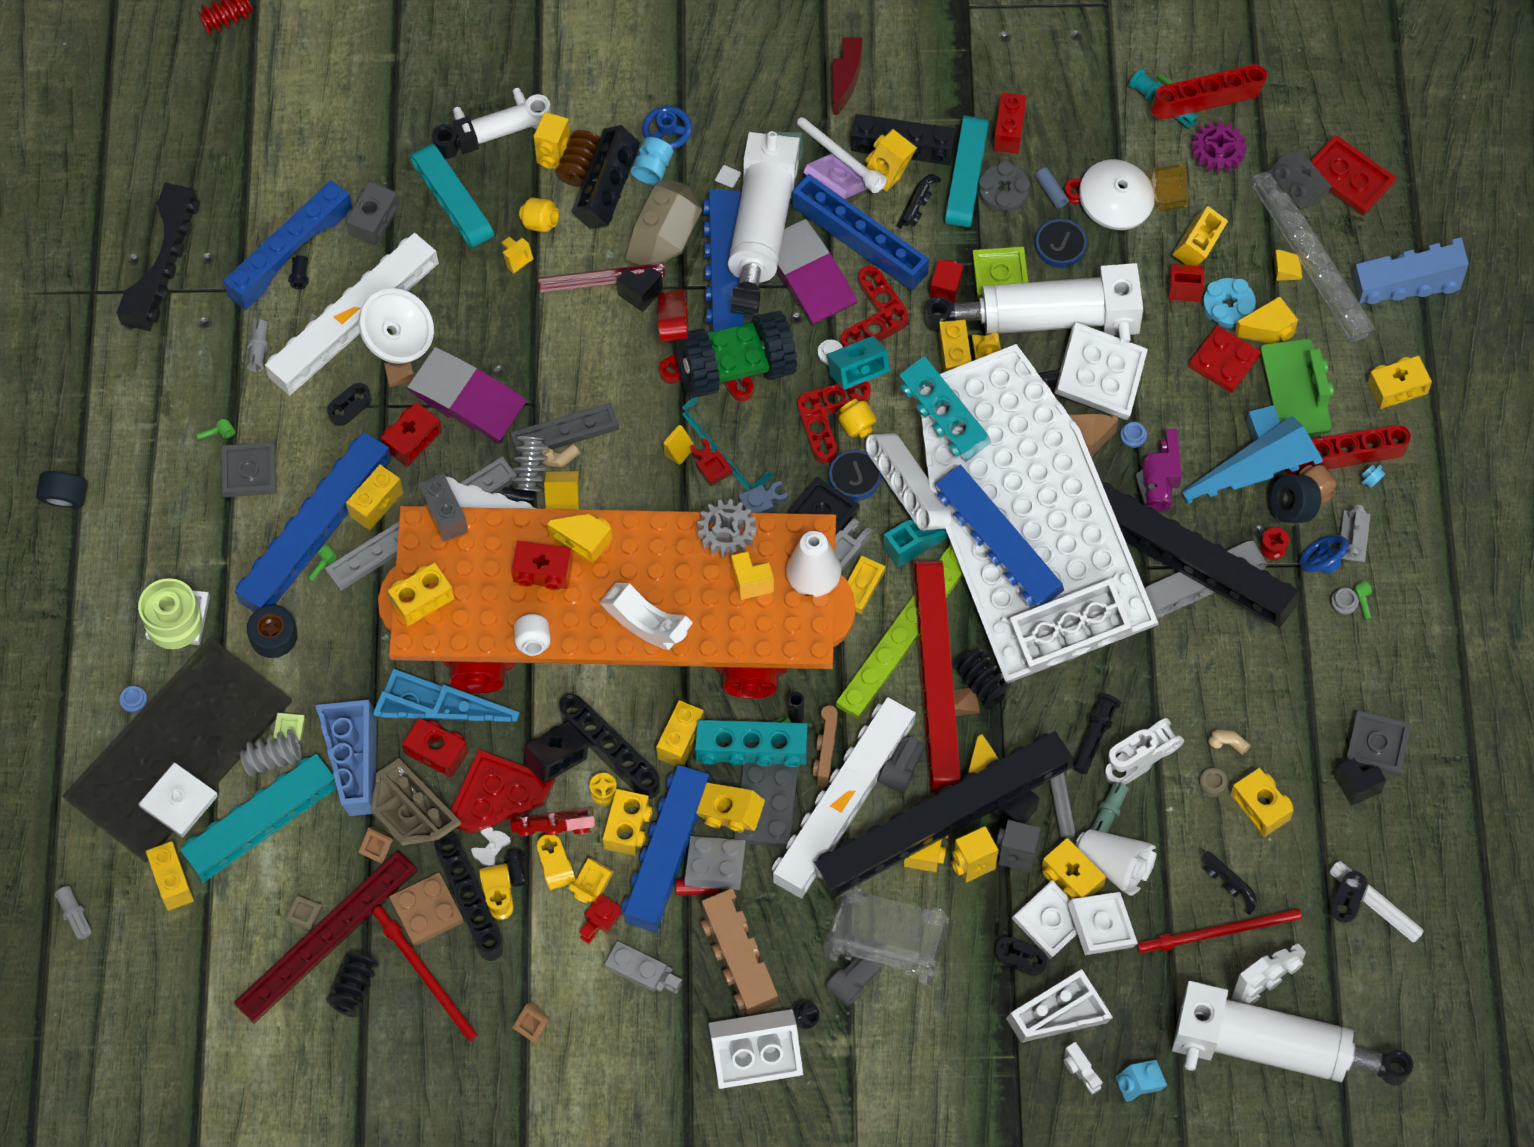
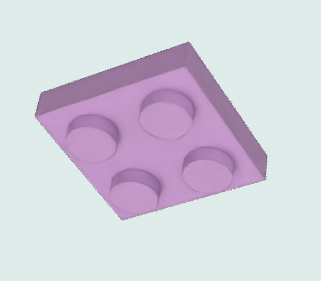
M834 154L807 164L803 172L806 175L810 174L844 199L868 189L865 187L863 178Z

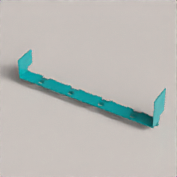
M698 397L691 398L682 407L685 411L682 415L702 438H706L710 442V447L714 452L717 451L716 448L721 452L731 468H734L733 475L747 491L764 485L774 473L766 472L752 486L687 410L700 401Z

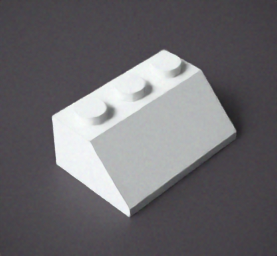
M792 1009L708 1023L719 1089L803 1075L797 1026Z

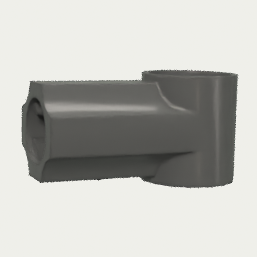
M904 736L892 760H888L885 764L878 782L904 794L911 783L914 769L925 750V746L913 737Z
M865 949L845 970H839L830 979L826 988L848 1007L857 1000L864 990L863 987L882 969L883 965L872 952Z

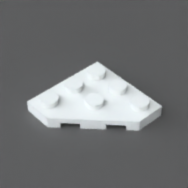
M1298 943L1290 948L1292 951L1290 953L1285 948L1275 952L1272 955V960L1268 956L1262 957L1239 975L1231 1000L1253 1005L1260 998L1259 994L1266 988L1269 991L1274 989L1281 983L1283 975L1287 972L1293 974L1303 966L1304 963L1302 961L1306 951Z

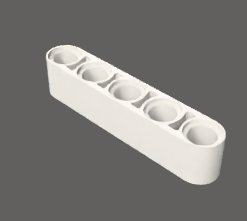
M896 433L869 435L866 440V451L918 528L926 531L945 529L946 526L950 525L951 512L948 506L945 507L937 498L936 493L930 489L929 479Z

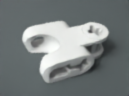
M1168 718L1158 721L1148 730L1137 731L1110 750L1108 755L1110 763L1105 770L1107 781L1111 785L1113 782H1119L1118 787L1121 784H1128L1147 772L1153 763L1176 751L1184 743V739L1182 736H1176L1170 729L1171 722ZM1122 752V753L1116 758L1115 755H1116L1117 753ZM1114 769L1118 772L1126 771V775L1122 778H1117L1112 774V771Z

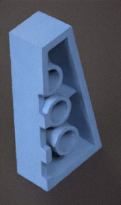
M1462 237L1453 239L1452 245L1441 247L1440 243L1430 245V250L1416 254L1414 250L1403 252L1397 259L1392 260L1390 256L1356 264L1353 281L1359 304H1376L1390 299L1399 301L1412 296L1427 297L1441 292L1450 294L1460 290L1469 265Z

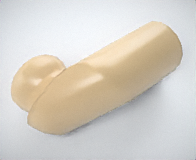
M574 444L568 446L561 453L553 452L549 448L541 451L542 454L548 457L547 460L541 462L547 467L562 468L576 458L580 452Z
M1216 729L1208 739L1209 744L1215 749L1221 748L1222 744H1229L1241 755H1244L1251 746L1232 730Z

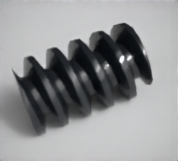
M983 649L967 652L954 662L953 667L959 669V675L965 677L967 685L972 686L971 690L974 694H978V700L985 702V709L993 708L1005 698L1006 690L1010 684L1006 682L1000 685V681L1004 677L1002 674L993 676L997 667L991 666L987 668L991 659L989 657L980 659L984 654Z
M349 953L344 956L343 961L345 964L340 966L339 971L341 974L336 975V984L331 986L330 991L332 994L327 996L326 1001L337 1012L348 1017H357L358 1014L352 1008H361L362 1003L356 998L366 997L367 994L361 990V987L370 988L371 983L365 977L374 978L375 973L369 968H378L379 963L368 956Z

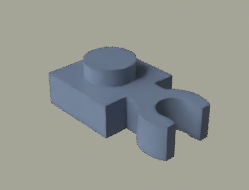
M778 481L773 483L767 491H765L763 485H760L738 495L739 502L743 503L744 511L751 509V513H770L774 511L773 503L783 504L788 501V493L782 495L775 493L782 489V482Z

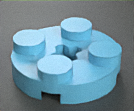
M1224 278L1211 282L1208 285L1203 299V310L1207 318L1218 322L1219 326L1223 328H1236L1238 320L1254 312L1256 299L1252 289L1248 287V283L1245 280ZM1226 299H1231L1235 303H1233V307H1228V304H1223Z

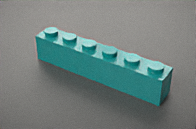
M317 754L311 758H304L294 770L281 774L276 778L274 784L267 789L258 790L247 803L234 807L227 817L221 821L211 823L200 836L187 840L180 849L184 860L203 884L335 791L337 786L334 775Z

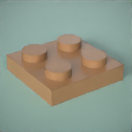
M440 872L389 896L413 947L464 923L463 917Z

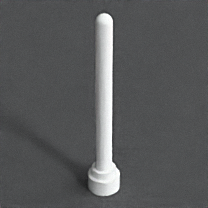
M801 117L797 120V125L860 175L866 188L873 193L883 189L887 181L886 176L878 170L867 169L805 118Z

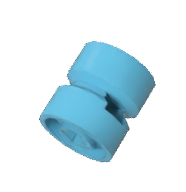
M645 138L631 168V174L642 183L656 185L662 181L666 171L665 166H668L673 155V148L659 138Z

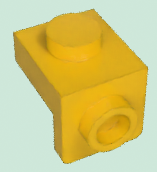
M588 858L576 882L570 883L568 889L574 892L573 896L583 903L594 902L600 894H603L614 871L593 858Z

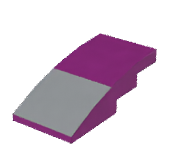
M807 219L784 229L776 272L784 286L789 288L797 305H801L811 326L857 304L858 300L847 280Z
M436 347L406 388L447 418L454 417L472 431L476 428L496 443L501 440L527 401L481 370Z

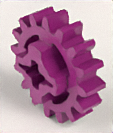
M1219 121L1217 126L1209 122L1207 129L1201 126L1199 133L1194 134L1191 145L1193 159H1199L1198 166L1200 167L1205 164L1207 165V172L1214 168L1216 174H1219L1221 169L1230 173L1231 166L1237 169L1239 162L1244 161L1247 144H1245L1246 137L1239 136L1240 129L1232 130V123L1225 127L1222 121Z

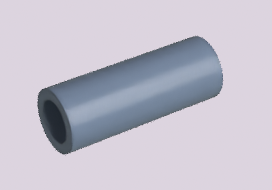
M1042 168L1039 170L1035 177L1056 208L1065 206L1069 199L1049 169Z

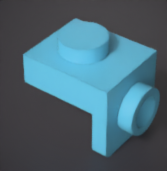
M1156 1060L1132 1064L1116 1076L1119 1088L1126 1102L1134 1100L1141 1094L1161 1091L1167 1086Z

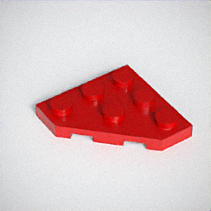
M478 750L450 810L461 822V825L456 827V829L474 834L544 806L555 783V778L543 784L529 768Z
M593 807L513 818L510 821L512 833H518V836L532 835L535 832L555 835L562 833V831L573 830L574 834L589 833L591 827H595Z

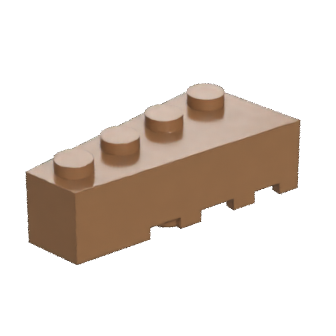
M732 888L702 901L703 921H700V925L706 937L711 936L714 945L711 946L716 961L721 960L725 967L722 970V974L727 985H733L736 994L733 995L738 1010L744 1009L748 1017L778 1005V994L764 961L759 962L758 957H760V953L754 937H748L747 935L749 930L743 911H736L735 898L737 897Z

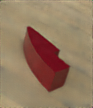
M842 37V59H833V115H838L845 107L858 81L862 61V37Z

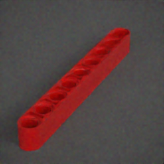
M942 560L915 561L913 571L931 792L940 791L948 785L953 787L960 783L945 577Z

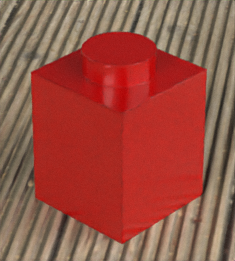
M938 259L931 282L930 298L940 296L955 303L963 277L962 264H958L953 260L945 261Z

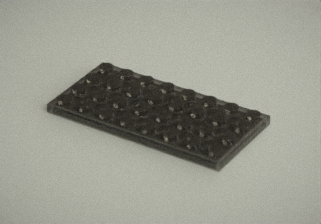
M209 637L62 796L65 801L146 863L149 860L146 850L162 845L174 831L140 808L139 803L175 762L213 789L241 759L240 751L241 749L247 750L246 743L251 741L254 744L274 723L277 713H283L292 703L291 698Z

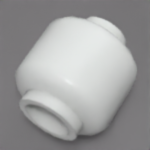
M526 614L514 623V641L519 651L526 655L535 656L541 654L549 647L551 641L550 626L547 619L543 616Z

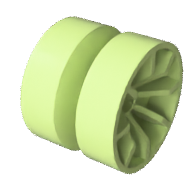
M171 578L161 579L150 584L142 592L138 603L139 614L149 638L156 645L165 649H179L189 645L198 637L203 624L202 614L193 591L186 583Z

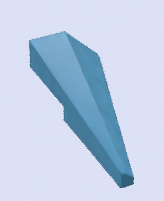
M1291 416L1183 490L1182 494L1184 500L1190 504L1193 499L1200 495L1208 493L1210 497L1218 495L1217 490L1232 486L1235 490L1271 479L1275 473L1289 468L1293 472L1299 470L1298 465L1313 461L1316 465L1323 461L1304 426Z
M393 669L386 688L380 695L373 716L517 722L520 712L452 687L440 686Z

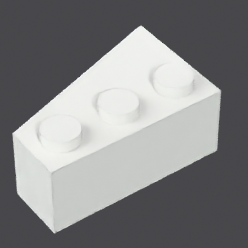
M1081 969L1014 1010L1006 1019L1022 1043L1106 1024L1113 1017Z

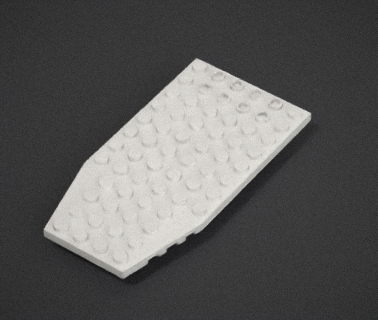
M1017 344L941 373V377L987 432L991 444L965 462L961 456L956 458L947 446L950 442L945 436L940 438L931 426L934 424L929 416L924 418L921 415L930 489L937 494L938 490L935 484L961 464L1057 576L1064 587V591L1049 603L1039 607L1033 604L1030 607L1020 594L1023 591L1017 584L1013 587L1003 575L1006 572L1000 564L996 567L986 555L989 551L983 544L979 547L969 535L972 532L967 525L962 527L952 515L955 511L948 505L951 512V523L945 528L1005 681L1013 682L1159 625L1079 427L1052 394L1050 388L1041 379ZM930 386L924 387L921 390V394L929 395L933 392L934 388ZM942 406L936 413L945 415L950 408ZM957 426L952 433L961 435L965 432L966 428Z

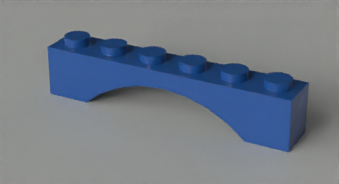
M330 180L223 280L227 296L246 311L265 293L278 270L298 248L318 233L335 227L347 216L349 210H353L349 193Z

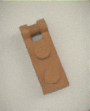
M831 705L825 706L821 711V726L824 729V735L818 734L816 750L821 751L820 760L815 759L813 776H818L817 786L822 787L829 786L837 730L838 713L836 708Z

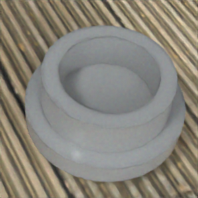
M1342 588L1333 594L1331 604L1338 613L1351 614L1357 609L1359 599L1353 590Z

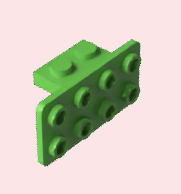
M1309 339L1263 345L1261 347V356L1272 404L1275 407L1280 423L1293 416L1304 426L1308 435L1329 433L1332 424L1328 412V403L1334 391L1332 382L1327 380L1328 363L1326 358H1322L1320 349H1314L1313 343Z

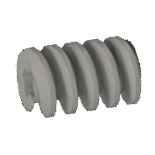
M516 436V440L522 442L523 445L515 447V450L521 453L522 456L514 457L513 459L520 464L519 467L512 468V471L519 475V477L511 478V482L518 485L514 489L542 492L544 488L537 485V482L545 480V477L539 475L538 472L546 470V467L539 463V461H544L548 458L541 453V451L549 449L548 445L542 443V440L546 439Z
M292 729L287 730V738L284 737L282 732H278L277 741L274 740L272 735H268L267 744L264 743L262 738H258L256 741L257 747L251 741H248L246 743L247 750L241 749L240 751L243 767L249 776H255L257 772L265 773L268 769L276 770L278 766L286 767L288 763L296 764L303 757L300 742Z

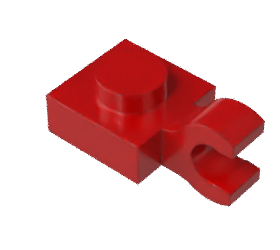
M600 894L584 914L585 920L589 922L581 928L579 932L582 934L580 939L590 944L600 929L608 933L623 914L621 913L622 907Z

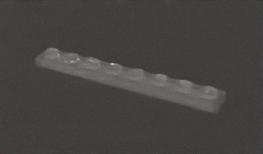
M1269 171L1252 176L1250 184L1294 253L1297 254L1299 261L1349 340L1354 342L1372 336L1376 330L1295 202Z

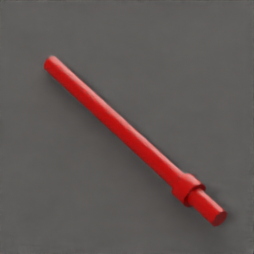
M381 906L376 907L372 913L384 928L382 931L386 937L394 941L468 1042L476 1039L477 1033L402 935L403 930L398 923L392 921Z
M1294 909L1176 935L1167 933L1158 935L1157 939L1138 942L1137 949L1139 954L1155 950H1161V952L1173 950L1174 946L1301 920L1302 914L1300 909Z

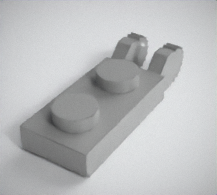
M855 518L848 523L843 531L840 530L835 537V554L841 564V573L872 536L873 530L865 528L856 540L851 537L860 523Z

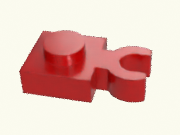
M703 438L702 445L705 448L704 450L699 451L694 445H691L690 449L691 455L699 460L696 462L697 469L711 487L732 475L733 469L719 450L711 453L710 442Z

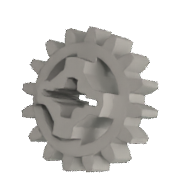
M729 499L727 505L718 500L717 507L711 504L708 505L709 513L701 512V520L697 521L698 539L703 540L702 547L704 549L711 546L712 555L720 551L721 558H725L727 552L735 555L736 551L740 550L743 553L746 552L745 544L753 545V537L757 535V529L755 528L756 518L751 517V509L743 511L742 502L734 506L732 499ZM713 521L714 526L711 528V531L709 532V526ZM745 525V531L741 536L740 531L742 530V526Z

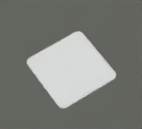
M724 165L715 181L732 188L741 172Z

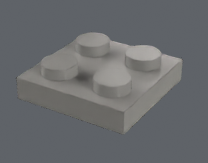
M690 836L685 886L741 890L746 840Z

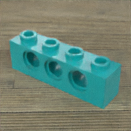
M925 356L899 375L902 381L900 388L908 398L912 396L918 402L915 406L924 418L927 416L931 418L934 422L931 425L940 438L943 436L947 438L950 442L947 446L956 458L961 456L967 462L991 444L987 432ZM930 386L934 388L933 392L929 395L921 394V390L924 387ZM942 406L950 408L945 415H939L936 412ZM957 426L966 428L965 432L961 435L952 433Z
M697 720L696 758L697 761H702L704 764L711 765L718 762H729L732 765H743L745 763H757L760 766L784 764L788 767L807 765V723ZM722 741H729L731 743L727 747H720L718 745ZM749 742L758 743V745L754 748H748L745 746ZM776 743H784L786 745L782 749L773 747Z

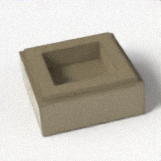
M296 895L284 920L290 925L310 932L323 907L321 904Z

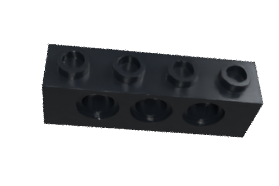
M622 125L603 129L571 211L590 229L609 226L640 146V142Z

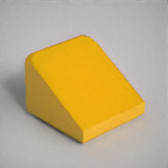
M1275 250L1276 281L1302 280L1300 255Z
M681 425L677 426L663 442L664 456L680 465L691 453L690 446L694 444Z

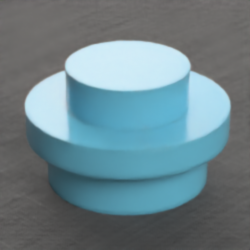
M1372 464L1361 475L1364 478L1361 482L1363 485L1366 484L1369 488H1372L1386 474L1382 470L1381 464L1378 467Z

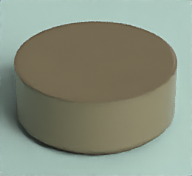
M1218 768L1205 770L1199 781L1201 791L1210 797L1222 795L1228 784L1226 774Z

